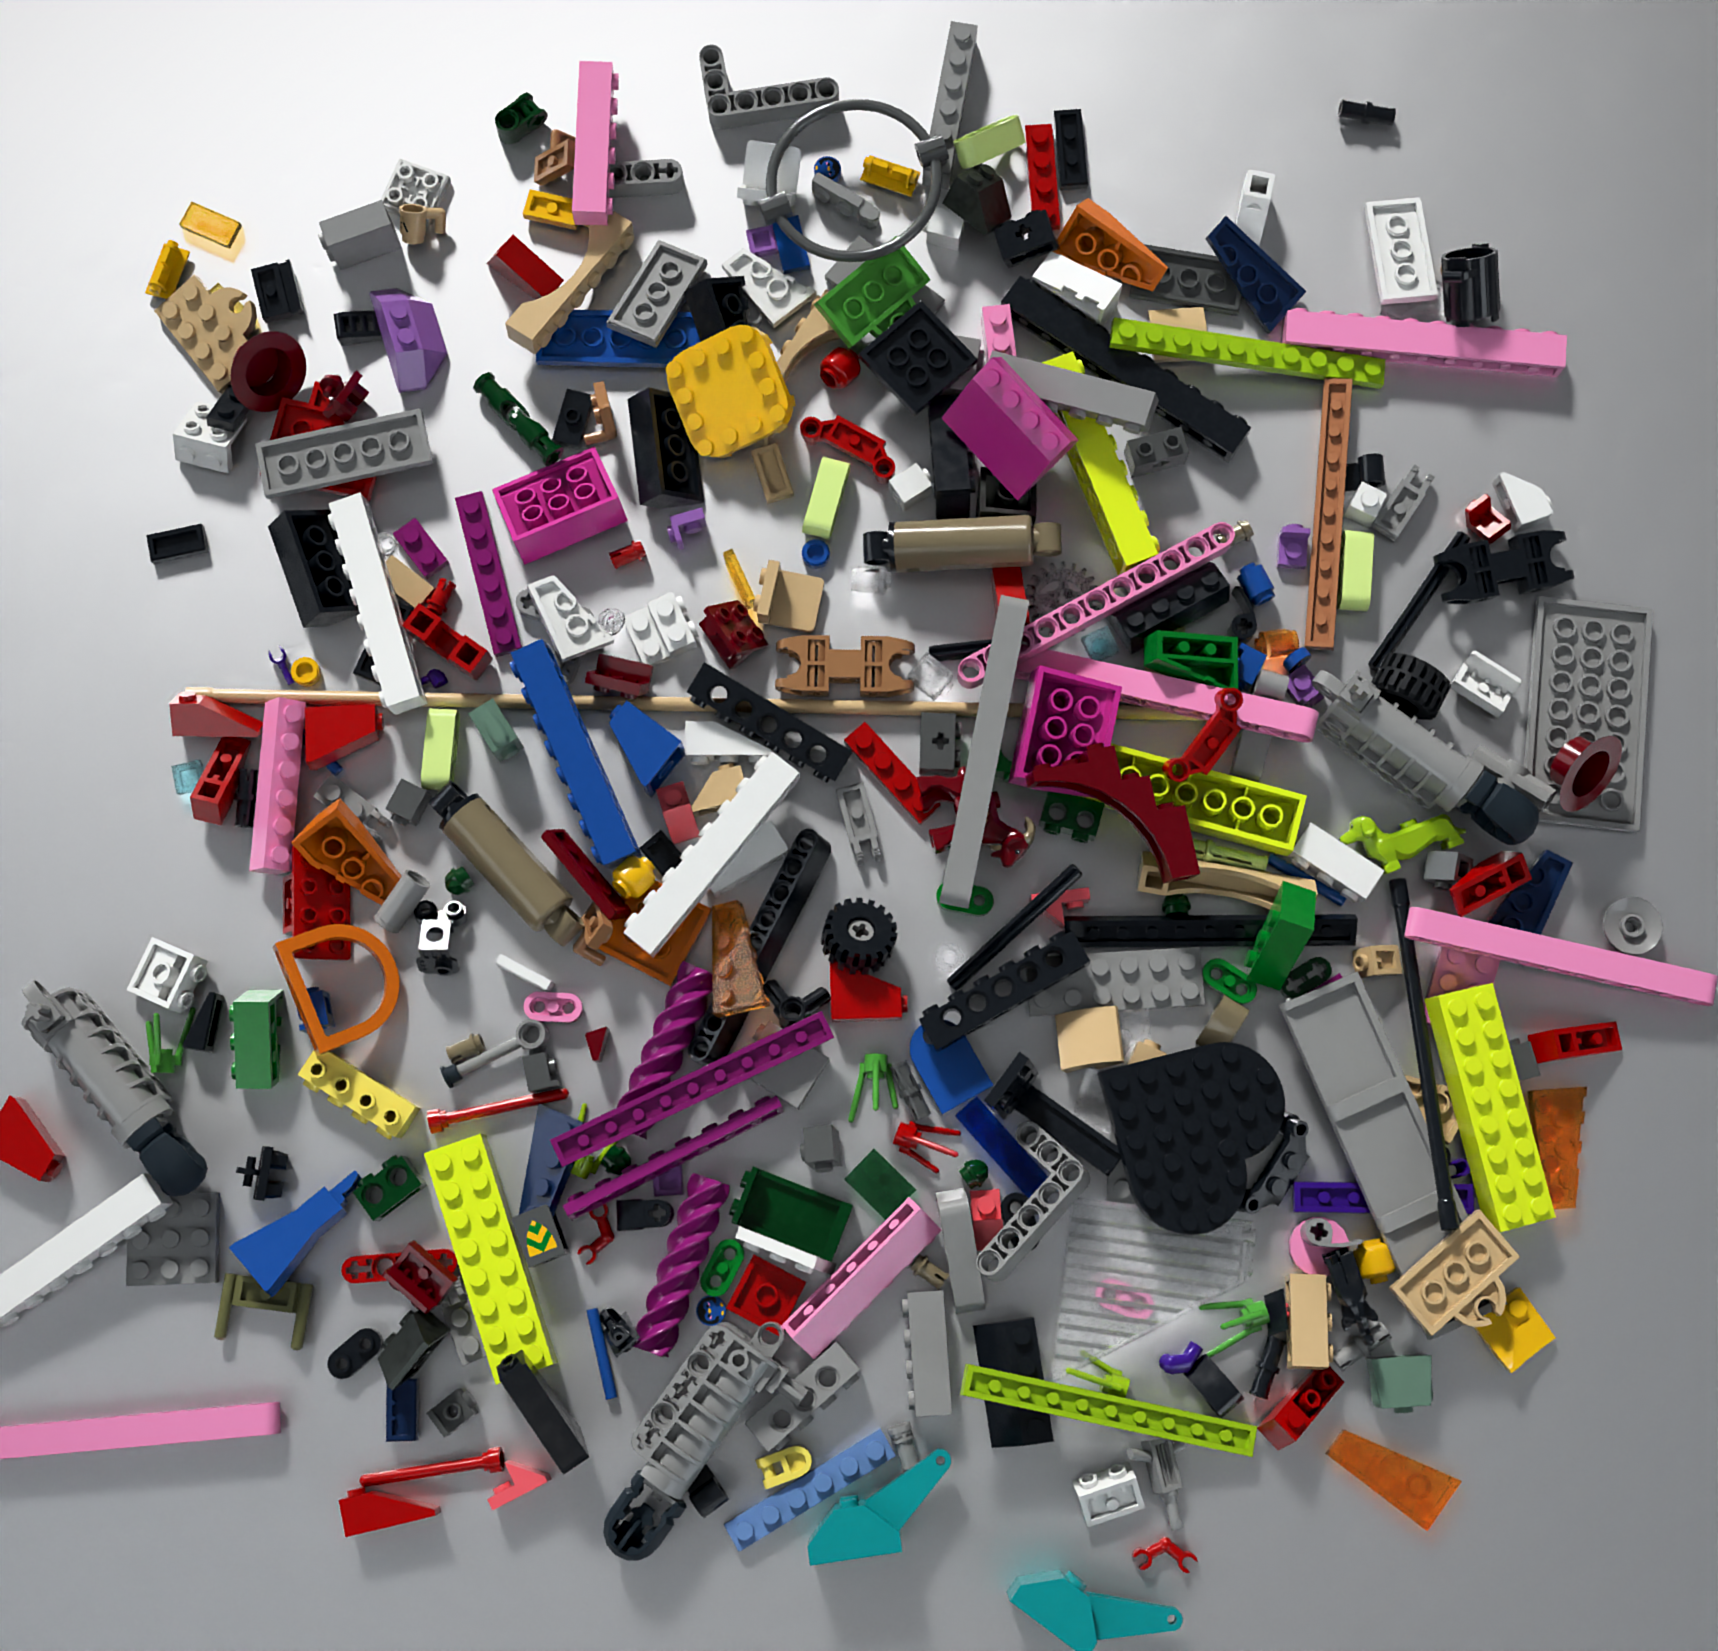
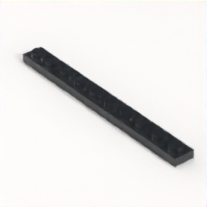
M1315 914L1314 931L1305 946H1356L1358 922L1356 914ZM1268 915L1064 916V932L1067 934L1073 931L1082 947L1254 946L1256 937Z

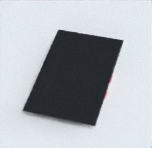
M1284 1288L1264 1296L1265 1306L1270 1317V1323L1267 1324L1269 1337L1288 1330L1287 1317L1290 1314L1287 1308L1289 1306L1288 1303H1285Z

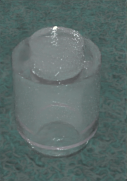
M858 566V569H851V591H858V594H886V589H891L892 573L886 572V566Z

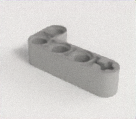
M674 159L616 162L615 165L610 166V172H614L615 178L619 177L622 180L615 182L614 190H609V198L679 193L685 183L681 164ZM642 176L649 177L647 180L644 181L639 180V178Z
M1261 669L1254 680L1250 694L1283 701L1289 683V676ZM1241 729L1229 775L1259 783L1272 736Z
M965 1188L936 1192L935 1196L956 1314L986 1309L981 1274L976 1266L978 1255Z

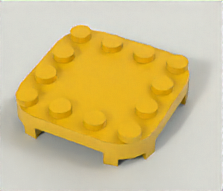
M748 325L729 327L683 350L666 366L670 393L688 438L701 456L713 458L730 457L732 453L774 433H781L788 427L787 424L792 417L793 407L796 406L794 395L789 394L770 344L773 342L767 334L755 327Z

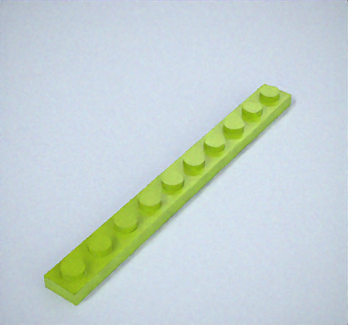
M1116 317L1113 318L1111 323L1109 348L1324 380V378L1353 379V385L1381 389L1384 385L1386 359Z
M965 1364L960 1395L1253 1457L1257 1426Z

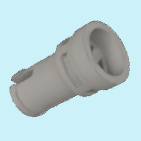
M910 1422L900 1423L887 1429L892 1444L896 1446L902 1470H908L920 1462L912 1438L914 1436Z

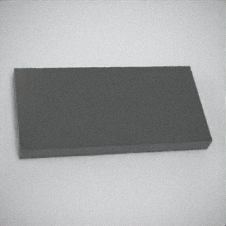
M1144 244L1169 268L1153 292L1131 285L1129 298L1186 308L1203 307L1204 311L1238 316L1242 294L1217 256Z

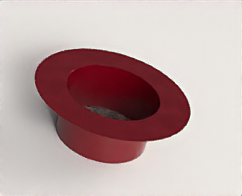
M269 331L260 333L241 345L234 355L230 374L231 386L236 398L245 407L257 412L278 410L282 397L293 399L300 391L306 376V358L300 344L286 333Z
M1605 736L1593 743L1584 737H1576L1567 742L1557 753L1550 768V778L1561 786L1560 804L1564 810L1574 812L1586 807L1607 787L1621 759L1622 745L1617 737Z

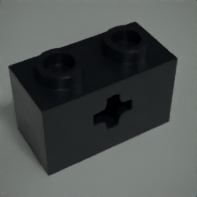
M1046 209L1031 211L1022 219L1006 221L999 228L994 229L1003 261L1008 268L1060 249ZM1028 233V239L1024 240V235Z

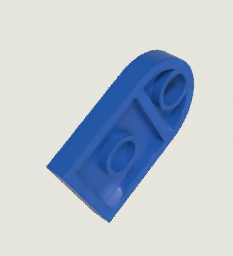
M944 1020L948 1026H956V1024ZM922 1025L916 1029L910 1041V1057L942 1115L993 1086L966 1037L937 1053L933 1044H928L924 1041L923 1033L925 1030Z

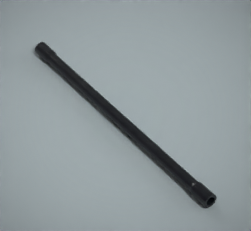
M1397 878L1389 881L1392 906L1395 911L1438 1197L1437 1207L1441 1231L1457 1230L1460 1228L1456 1203L1452 1193L1414 940L1404 937L1410 905L1407 881L1405 878Z

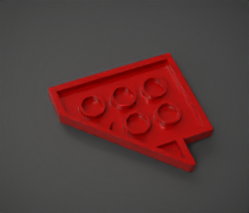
M315 381L309 403L282 397L270 440L344 425L345 423L335 413L329 419L322 414L331 400L323 395L320 383ZM377 476L314 490L346 497L361 492L366 500L370 502Z

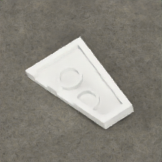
M744 248L722 263V269L729 277L744 276L745 286L742 287V292L760 313L762 312L763 317L773 328L777 327L817 296L816 291L812 288H806L796 282L795 278L788 274L784 275L771 267L770 263Z
M554 575L527 585V590L561 663L614 643L615 639L597 624V620L580 606L577 599Z
M740 1226L735 1238L745 1241L743 1244L744 1248L756 1253H760L761 1248L770 1251L769 1258L784 1264L787 1259L797 1262L795 1265L796 1269L812 1274L813 1269L832 1275L837 1265Z

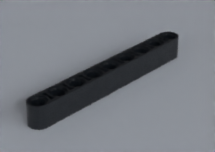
M804 829L795 838L689 1045V1057L702 1066H706L728 1055L830 856V843L813 829Z

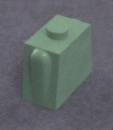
M493 698L468 713L499 762L512 758L519 750L524 748Z
M1415 1354L1365 1358L1370 1380L1371 1399L1375 1407L1382 1409L1394 1408L1395 1413L1413 1412V1407L1431 1406L1433 1401L1431 1380L1432 1355Z

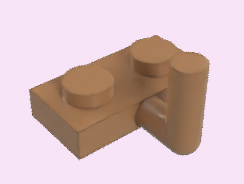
M558 129L552 130L550 149L535 157L534 183L544 186L574 169L575 136Z
M604 381L593 383L595 394L590 395L597 425L603 424L604 430L583 435L586 446L617 437Z
M593 901L581 917L585 927L572 949L574 953L598 966H602L606 957L597 952L602 943H606L613 933V926L611 920L604 915Z

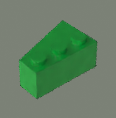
M1157 630L1144 638V666L1174 678L1220 688L1238 689V637Z
M1286 881L1282 882L1265 923L1256 937L1254 948L1249 950L1245 957L1244 966L1247 967L1246 980L1280 991L1314 931L1315 891Z
M248 990L230 1005L229 1019L231 1022H234V1033L231 1034L230 1047L232 1051H235V1062L232 1063L231 1076L233 1080H236V1089H272L279 1082L281 1044H277V1026H282V1017H277V999H283L284 990Z

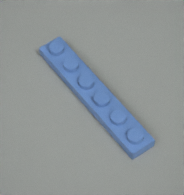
M880 1428L724 1523V1526L737 1550L740 1552L892 1459L896 1454Z

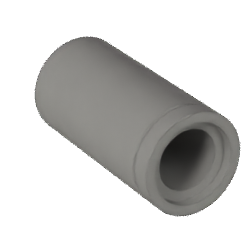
M406 870L374 916L375 921L387 931L399 933L430 888V883L417 872Z

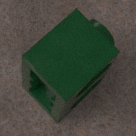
M1048 791L1038 826L1043 827V831L1048 834L1060 835L1061 832L1072 835L1071 839L1074 841L1088 843V840L1094 841L1097 835L1105 804L1077 795ZM1054 807L1060 808L1064 812V818L1060 820L1053 819L1049 815V810ZM1081 815L1088 816L1092 821V826L1088 828L1081 827L1077 822V817Z
M396 1155L392 1156L381 1165L383 1170L375 1176L370 1173L357 1183L359 1188L353 1191V1194L373 1221H381L427 1186L408 1157L400 1156L398 1158ZM404 1169L407 1173V1180L403 1185L399 1186L396 1184L394 1176L398 1170ZM379 1187L383 1192V1197L379 1203L375 1204L371 1201L370 1194L374 1188Z

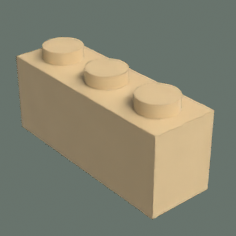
M1290 1273L1285 1277V1303H1288L1287 1311L1290 1314L1287 1317L1288 1330H1286L1287 1369L1324 1370L1329 1367V1363L1333 1362V1345L1328 1344V1332L1332 1331V1314L1327 1313V1301H1331L1332 1290L1331 1284L1326 1283V1275Z

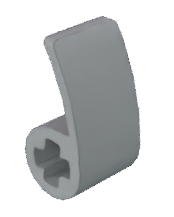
M1322 1218L1306 1220L1300 1229L1302 1239L1312 1246L1347 1247L1363 1243V1239L1344 1243H1331L1333 1229L1331 1224ZM1318 1224V1230L1322 1231V1236L1316 1237L1315 1240V1234L1310 1233V1229Z

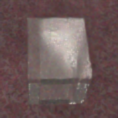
M927 652L908 674V680L913 681L914 685L933 701L939 695L945 697L954 685L951 683L953 673Z

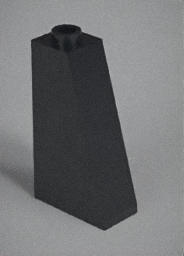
M523 1350L506 1356L496 1366L499 1380L564 1475L589 1458L581 1427Z

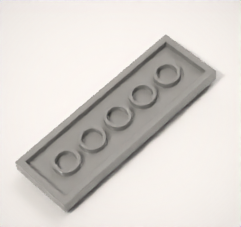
M421 408L255 443L264 495L267 499L433 464Z
M1200 947L1087 954L1090 959L1088 966L1028 1000L1029 1017L1057 1015L1069 1011L1102 1006H1117L1118 1011L1204 1006L1205 997ZM1060 955L1046 956L1045 958L1046 963L1051 967H1058L1063 962ZM1027 967L1026 979L1027 982H1032L1037 978V972L1033 968Z

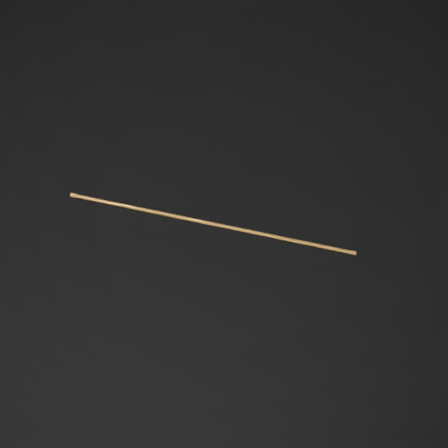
M186 687L185 691L196 692V695H207L222 703L265 704V702L282 697L306 702V705L375 704L376 706H383L379 698V692L214 689L212 687ZM425 693L427 704L420 706L477 708L493 698L499 708L532 709L531 705H528L525 701L523 694ZM572 695L578 710H614L617 705L620 704L622 706L627 700L640 711H717L709 705H706L705 709L690 701L691 697L637 696V699H628L621 696ZM713 698L716 703H722L726 698ZM767 699L789 713L921 716V712L956 713V716L976 717L979 702ZM742 701L737 705L736 711L752 713V706L749 702ZM1009 703L1007 717H1022L1024 703ZM1119 705L1116 719L1204 721L1137 705Z

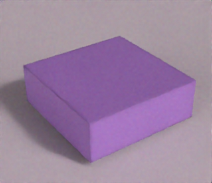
M773 225L746 230L751 253L759 258L778 254Z
M682 1165L676 1166L653 1179L654 1197L684 1195Z

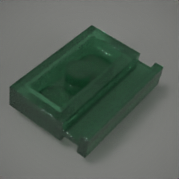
M875 1149L844 1179L885 1220L916 1191Z

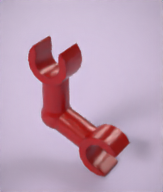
M607 1204L603 1205L604 1214L600 1217L594 1214V1210L589 1212L591 1218L596 1220L601 1235L590 1245H584L578 1250V1255L587 1249L592 1251V1258L588 1260L586 1265L593 1264L597 1260L598 1253L609 1243L613 1242L615 1238L608 1220L609 1207Z
M1167 1537L1161 1538L1146 1549L1139 1547L1132 1553V1557H1136L1139 1554L1147 1555L1146 1562L1139 1566L1140 1570L1148 1569L1152 1564V1560L1164 1552L1176 1560L1179 1568L1185 1573H1190L1182 1564L1185 1557H1191L1198 1562L1197 1557L1192 1552L1183 1551Z

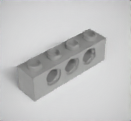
M836 1341L793 1379L813 1394L814 1401L810 1406L804 1407L800 1404L797 1406L779 1392L746 1421L745 1425L768 1452L772 1448L779 1451L791 1440L788 1434L796 1427L800 1431L804 1429L814 1419L811 1415L812 1412L819 1406L825 1410L837 1399L834 1393L841 1386L847 1390L860 1378L856 1374L860 1367L839 1342ZM824 1369H831L836 1374V1382L831 1386H825L819 1380V1374ZM779 1410L787 1411L791 1417L790 1424L785 1427L778 1426L774 1422V1414Z

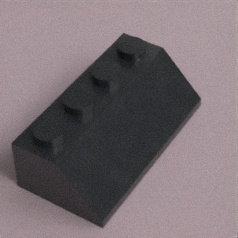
M648 387L627 399L640 505L663 509L703 503L704 496L698 452L688 438L671 393Z
M330 509L284 510L268 526L303 628L329 626L360 614L358 605H354L349 590L353 589L351 580L348 581L343 572L342 565L345 564V559L343 555L339 554L335 544L338 535L337 531H334L329 523L328 515L331 514Z
M1208 562L1106 618L1132 655L1144 648V638L1157 630L1173 632L1229 602L1230 584L1215 563Z
M1034 1317L973 1325L980 1367L1044 1380ZM984 1400L992 1448L1027 1446L1054 1441L1049 1414Z

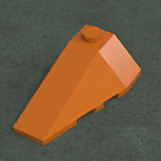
M1089 198L1076 206L1057 238L1060 249L1052 251L1104 276L1117 278L1123 283L1152 292L1169 268L1116 218Z
M341 798L320 812L291 842L312 866L319 870L321 868L335 876V879L344 884L345 882L358 889L362 895L381 906L402 877L359 818Z

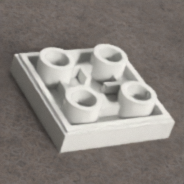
M399 158L380 200L383 201L388 213L400 216L399 207L404 204H418L426 208H439L451 179L449 175ZM426 219L427 227L431 226L433 219Z

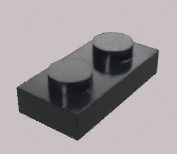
M230 384L206 419L207 426L235 432L250 409L240 403Z

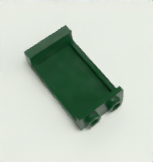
M754 1166L751 1172L746 1170L740 1183V1187L744 1188L740 1200L734 1199L729 1211V1215L733 1216L731 1223L832 1262L853 1205Z

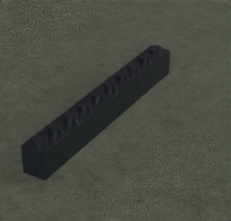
M1020 275L1002 299L1001 305L1010 304L1011 317L1014 322L1062 354L1073 351L1076 360L1080 359L1084 368L1097 377L1156 392L1159 401L1154 414L1174 428L1182 427L1185 435L1227 463L1230 462L1247 438L1251 427L1244 418L1238 415L1233 416L1224 410L1223 405L1218 401L1209 400L1201 395L1197 387L1191 384L1186 385L1171 370H1163L1157 366L1148 355H1141L1135 351L1109 348L1110 334L1104 326L1100 324L1095 325L1087 320L1078 309L1072 310L1063 304V301L1057 295H1049L1034 280L1025 279Z

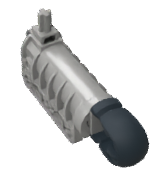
M1320 670L1311 682L1312 686L1332 701L1317 721L1316 729L1417 804L1428 809L1437 804L1447 812L1455 807L1464 814H1470L1471 819L1479 827L1507 845L1522 843L1534 833L1539 822V811L1528 798L1510 786L1498 783L1497 778L1488 771L1482 772L1483 764L1469 754L1465 757L1452 748L1454 743L1451 741L1447 744L1434 735L1436 730L1433 728L1429 731L1416 722L1418 717L1413 715L1410 718L1398 709L1399 703L1395 702L1392 705L1380 696L1381 690L1377 689L1369 680L1359 677V671H1356L1346 684L1324 670Z
M33 980L22 989L24 996L30 1002L26 1006L28 1010L25 1011L26 1014L22 1020V1026L25 1030L31 1032L33 1039L46 1052L53 1053L57 1058L56 1065L58 1068L64 1069L70 1074L69 1081L71 1084L80 1087L85 1093L83 1096L84 1100L87 1103L94 1104L99 1110L97 1116L101 1120L109 1122L113 1127L111 1133L125 1149L131 1147L133 1151L139 1152V1159L166 1195L173 1197L184 1196L196 1190L206 1177L207 1164L204 1157L183 1136L176 1134V1128L167 1119L174 1112L168 1104L172 1100L171 1094L154 1073H151L150 1068L97 1003L87 993L70 987L60 989L50 995L36 980Z
M770 1321L764 1323L752 1338L730 1322H720L710 1327L632 1436L631 1444L636 1453L648 1462L642 1470H638L631 1479V1487L623 1490L604 1521L603 1534L606 1545L616 1556L627 1561H638L650 1556L660 1546L674 1526L673 1519L680 1518L687 1508L682 1497L757 1392L760 1393L765 1389L773 1394L777 1390L797 1406L803 1400L808 1390L789 1377L787 1373L790 1369L774 1356L785 1339L784 1329L779 1323ZM774 1327L778 1330L779 1340L776 1344H767L763 1340L762 1333L765 1328ZM723 1331L725 1333L723 1337L725 1341L717 1345L716 1348L710 1347L711 1344L714 1345L719 1339L718 1333ZM699 1355H703L708 1359V1369H703L699 1365ZM692 1376L697 1378L688 1385V1392L685 1395H682L680 1398L675 1396L676 1393L680 1394L683 1390L685 1380H689ZM663 1406H667L672 1410V1419L664 1416ZM656 1415L658 1416V1418H659L663 1423H661V1422H659V1421L657 1420ZM655 1427L660 1429L659 1432L656 1431L654 1435L651 1437L650 1441L652 1443H649L647 1441L649 1436L647 1433L650 1430L652 1431ZM644 1484L653 1490L651 1495L661 1502L664 1498L672 1504L661 1515L659 1525L657 1527L653 1526L645 1535L642 1533V1530L646 1525L652 1526L654 1524L653 1514L655 1510L645 1502L640 1507H633L631 1509L629 1506L632 1500L642 1493ZM630 1512L633 1513L634 1516L629 1522L624 1520L621 1525L618 1524ZM643 1538L647 1541L645 1544L641 1542Z

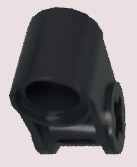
M658 1199L617 1200V1231L643 1230L644 1228L667 1226L674 1219V1208L669 1202ZM658 1205H660L661 1209L666 1210V1215L661 1216L660 1222L658 1217H653V1211L658 1210Z

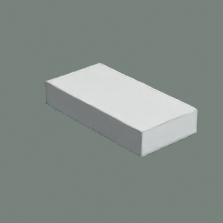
M502 954L499 955L496 961V965L544 992H552L555 983Z

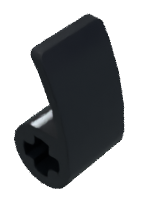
M1377 453L1366 454L1358 458V463L1347 464L1345 492L1356 491L1361 482H1365L1375 488L1384 486L1383 455Z
M1235 586L1231 594L1236 599L1243 614L1237 615L1233 619L1227 630V636L1238 637V646H1240L1241 643L1247 644L1250 642L1257 630V623L1248 597L1240 586ZM1238 626H1243V630L1247 629L1246 634H1241V630L1237 631Z
M1207 1354L1202 1355L1196 1360L1189 1372L1183 1373L1221 1419L1244 1400L1238 1389Z
M707 1464L687 1490L690 1494L689 1499L703 1518H706L729 1500L725 1490Z

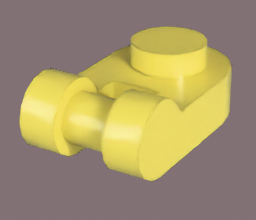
M793 1445L755 1459L758 1469L761 1468L765 1478L762 1480L764 1488L769 1489L806 1474L812 1464V1456L809 1450L801 1445ZM781 1461L784 1472L776 1474L773 1463Z

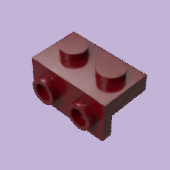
M602 653L598 655L596 670L586 673L585 683L594 685L593 690L610 693L611 689L619 691L621 697L637 699V696L649 693L654 667L649 664Z
M415 1240L408 1243L394 1265L386 1269L382 1274L393 1289L400 1291L411 1301L416 1309L421 1310L425 1314L442 1303L458 1280L453 1273Z

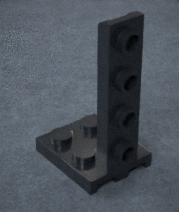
M1019 1052L984 1101L1003 1120L1014 1110L1109 1177L1121 1160L1118 1146L1035 1088L1033 1083L1036 1080L1038 1071L1031 1060Z

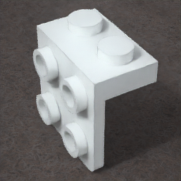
M751 140L747 143L743 182L737 188L736 197L744 199L743 204L759 206L758 201L767 198L766 173L771 154L776 146L775 143ZM788 146L777 173V194L785 192L790 207L795 204L802 153L800 148Z
M197 402L191 407L173 432L175 460L229 473L233 468L231 444L246 424L247 415L235 432L207 426L206 417L214 406Z

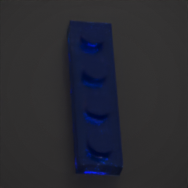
M977 1096L955 1115L956 1119L1028 1199L1048 1178L1046 1173Z

